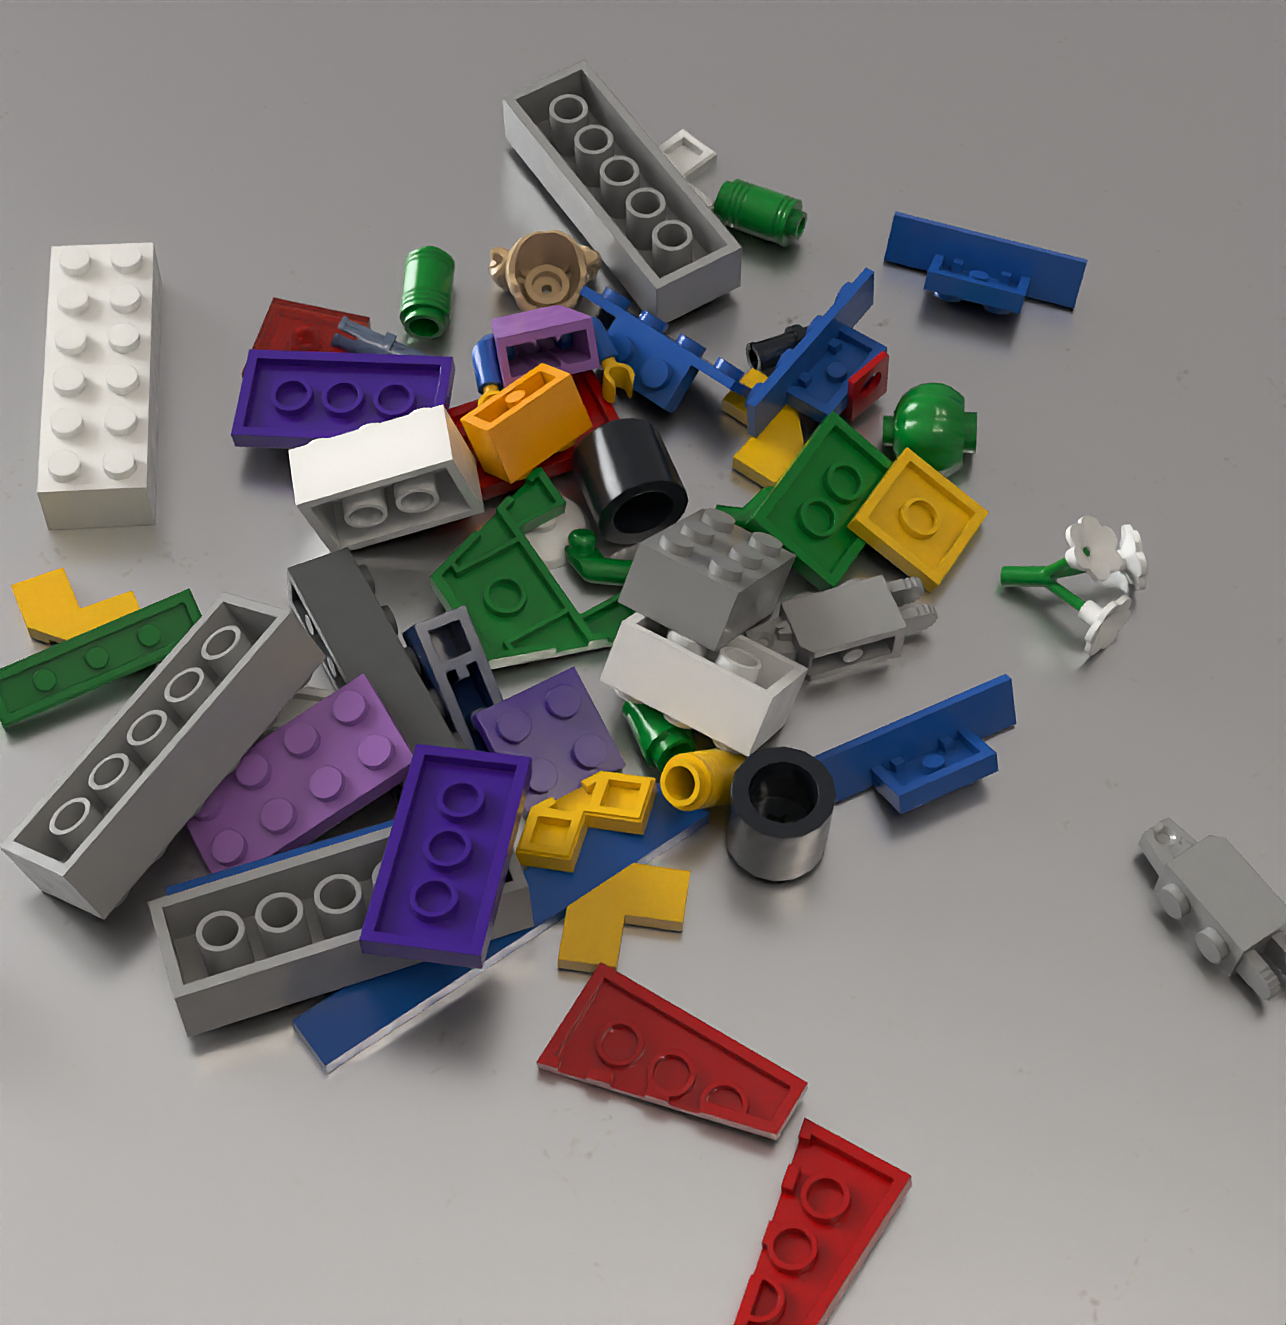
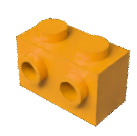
M541 363L460 418L483 470L511 484L525 479L537 468V465L556 452L564 451L573 446L577 441V437L593 427L571 374Z

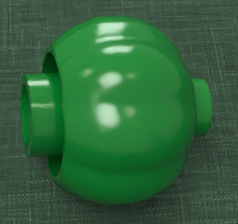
M932 382L919 384L902 395L894 410V416L883 415L882 446L893 447L896 458L908 447L945 478L949 477L962 468L963 453H976L977 412H964L965 397L948 385Z

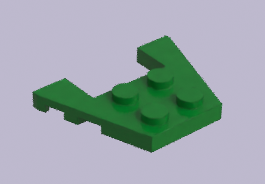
M541 466L534 469L526 477L525 484L512 497L508 496L496 508L494 516L478 532L474 530L430 575L429 586L447 612L463 605L466 606L491 669L613 646L621 622L636 613V611L617 602L621 592L591 609L579 613L525 537V533L565 513L566 501Z

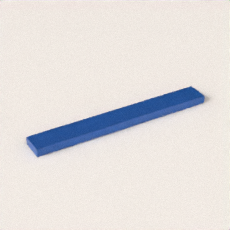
M659 783L644 835L590 828L587 830L573 873L538 867H529L523 871L529 886L534 926L490 940L483 969L421 962L343 987L292 1020L294 1030L326 1074H328L565 918L567 906L632 863L646 865L708 824L710 813L705 808L693 811H683L675 808L664 797Z

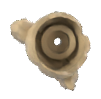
M537 231L520 238L510 250L501 247L492 248L489 253L492 259L488 270L497 286L511 292L516 300L518 309L522 312L553 305H562L574 309L582 300L583 296L579 293L583 286L586 285V282L597 277L598 270L601 267V255L597 250H591L589 246H579L575 239L562 231Z

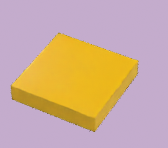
M906 447L858 510L847 528L910 578L914 576V578L918 577L921 579L925 590L930 593L943 580L989 512Z

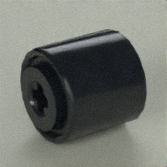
M637 418L613 420L598 426L588 433L574 449L571 465L601 536L608 541L619 544L642 542L675 524L685 513L688 504L685 487L658 429L647 420Z
M789 747L765 748L747 757L735 771L730 789L725 828L727 846L737 864L753 876L771 881L796 879L811 871L823 857L834 810L836 792L833 778L822 762L807 752Z

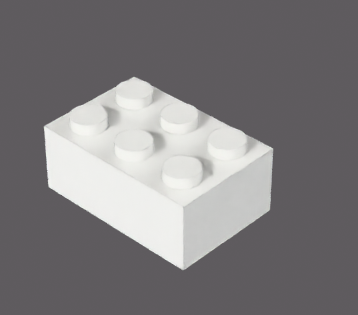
M444 405L414 410L409 415L382 423H369L363 425L358 430L331 438L315 439L307 445L288 450L295 504L331 553L346 547L350 551L485 512L475 458Z
M636 612L621 622L599 680L615 688V693L622 699L636 704L644 703L664 713L663 716L669 723L683 729H695L713 739V743L719 749L735 755L743 754L749 757L785 725L809 668L741 634L714 652Z

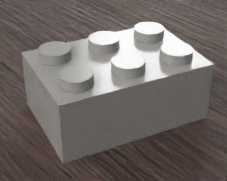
M713 508L701 509L639 543L617 602L716 652L774 611L796 555L783 549L782 542L769 534L762 532L751 533L735 525V519L721 510Z

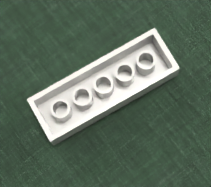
M154 242L51 246L37 495L48 530L156 525L162 280Z

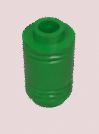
M736 179L733 182L725 181L717 194L714 204V214L725 227L778 245L780 244L784 247L788 246L792 239H800L807 222V212L802 211L803 206L800 199H795L794 197H789L788 195L740 179Z
M424 246L415 249L407 255L405 260L400 321L405 331L418 339L428 340L437 338L443 334L450 324L455 261L448 253L435 246Z

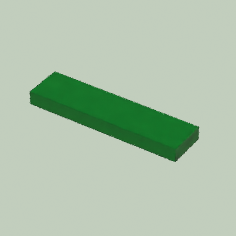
M190 588L0 668V722L3 728L164 660L202 617Z

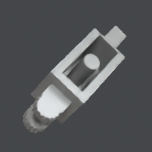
M879 575L865 580L861 578L851 579L842 583L839 587L814 594L811 592L799 593L788 601L781 602L779 617L746 630L744 636L809 668L804 680L811 682L900 657L905 636L933 626L932 624L936 623L938 619V614L934 606L931 604L927 605V603L901 610L898 609V607H902L904 604L914 603L923 596L925 588L918 577H907L904 580L899 579L886 583L883 575Z
M1169 817L1146 830L1142 834L1138 845L1159 875L1153 890L1158 894V899L1163 909L1172 918L1179 919L1196 938V943L1201 953L1210 962L1218 964L1229 977L1238 972L1245 982L1254 989L1255 993L1259 997H1263L1264 1000L1268 999L1269 1001L1281 992L1280 989H1282L1280 986L1281 982H1279L1278 976L1274 974V971L1269 968V965L1261 956L1265 954L1277 969H1280L1282 974L1286 976L1285 903L1226 838L1209 835L1197 842Z

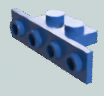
M895 212L884 256L886 261L928 271L923 289L934 292L938 298L949 302H960L964 299L979 303L987 311L996 314H1009L1010 312L1020 314L1026 296L1074 308L1088 261L1087 259L900 212Z
M865 268L852 283H845L839 290L835 302L823 316L818 315L812 320L807 328L805 337L794 349L789 348L782 354L775 371L764 383H757L751 389L745 402L749 435L757 438L786 404L819 423L832 411L840 415L847 407L849 378L880 352L885 351L887 353L886 346L853 329L873 305L874 271ZM872 374V375L866 380V382L864 383V385L862 386V388L866 385V383L872 378V376H873L874 374Z
M585 285L579 293L580 295L616 317L607 333L620 356L617 363L627 364L634 370L633 389L661 408L674 413L700 370L728 389L747 398L752 388L740 382L745 372L718 357L715 364L710 363L702 357L706 351L704 346L680 333L677 340L665 334L669 326L667 323L644 309L639 317L628 311V308L632 301L606 286L603 293L600 294Z
M1007 674L1001 675L813 756L822 762L833 778L836 792L835 803L870 787H874L898 812L903 814L999 771L997 753L982 738L1016 724L1012 679Z

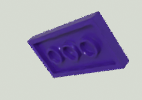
M249 349L231 431L235 447L294 449L307 445L315 439L331 438L358 430L363 425L369 423H382L409 415L414 410L444 405L447 412H449L456 370L453 357Z
M416 744L360 934L359 943L363 954L483 969L533 772L531 757Z

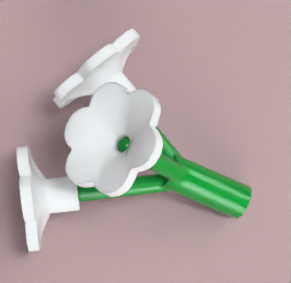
M1085 515L1078 520V523L1069 526L1066 530V540L1071 548L1066 551L1064 558L1049 566H1003L1000 580L1003 587H1045L1079 611L1078 617L1091 626L1085 636L1087 643L1084 650L1092 656L1100 648H1107L1116 638L1118 630L1126 624L1131 614L1129 607L1131 606L1132 599L1127 595H1123L1118 600L1108 603L1103 609L1092 600L1083 601L1059 584L1057 579L1087 573L1093 581L1103 582L1109 578L1110 573L1124 570L1129 583L1133 584L1135 589L1139 591L1146 588L1145 576L1147 575L1148 568L1142 551L1140 535L1137 530H1133L1130 524L1122 525L1120 549L1116 550L1118 540L1113 530L1107 526H1101L1094 516Z

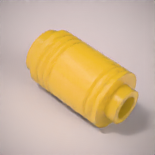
M719 748L678 754L667 762L662 771L660 779L662 793L675 808L683 811H693L729 804L730 789L735 771L745 761L746 757L743 754L735 755Z

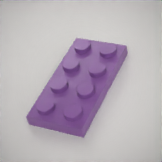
M363 673L251 746L242 756L237 768L226 775L204 801L202 809L189 819L185 825L211 874L303 847L406 780L414 752L374 685Z

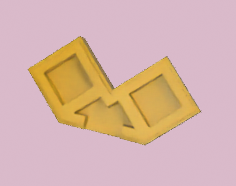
M752 368L740 382L753 388L759 382L764 383L769 377ZM730 390L722 399L721 410L747 425V410L745 409L747 398ZM786 404L757 438L752 436L733 456L732 468L764 488L774 486L804 446L798 411Z
M63 567L11 585L30 637L49 644L53 643V641L57 643L64 642L140 609L133 590L80 608Z
M599 771L582 780V787L557 800L550 797L532 806L515 851L520 865L573 873L588 827L644 835L658 791L656 778Z
M632 863L568 905L558 955V968L594 973L599 963L602 962L617 971L624 924L682 932L691 871Z

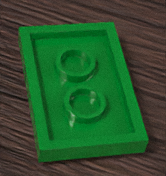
M832 411L822 420L744 526L752 533L762 532L780 540L783 544V549L796 555L792 567L817 589L825 591L835 588L866 544L864 540L847 528V526L893 462Z

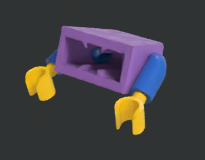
M553 305L494 318L491 320L493 333L487 334L480 339L472 350V364L479 394H482L478 399V406L499 393L503 387L506 388L541 363L570 374L592 369L604 370L603 398L609 403H614L616 387L624 389L628 397L632 398L634 370L627 364L617 363L620 356L602 322L595 317L562 305Z

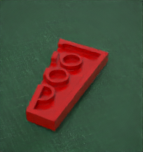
M602 962L599 963L536 1061L539 1069L773 1140L779 1138L808 1089V1082Z
M804 1117L792 1163L788 1164L781 1184V1195L772 1221L769 1220L754 1274L750 1275L733 1325H825L912 1187L911 1175Z

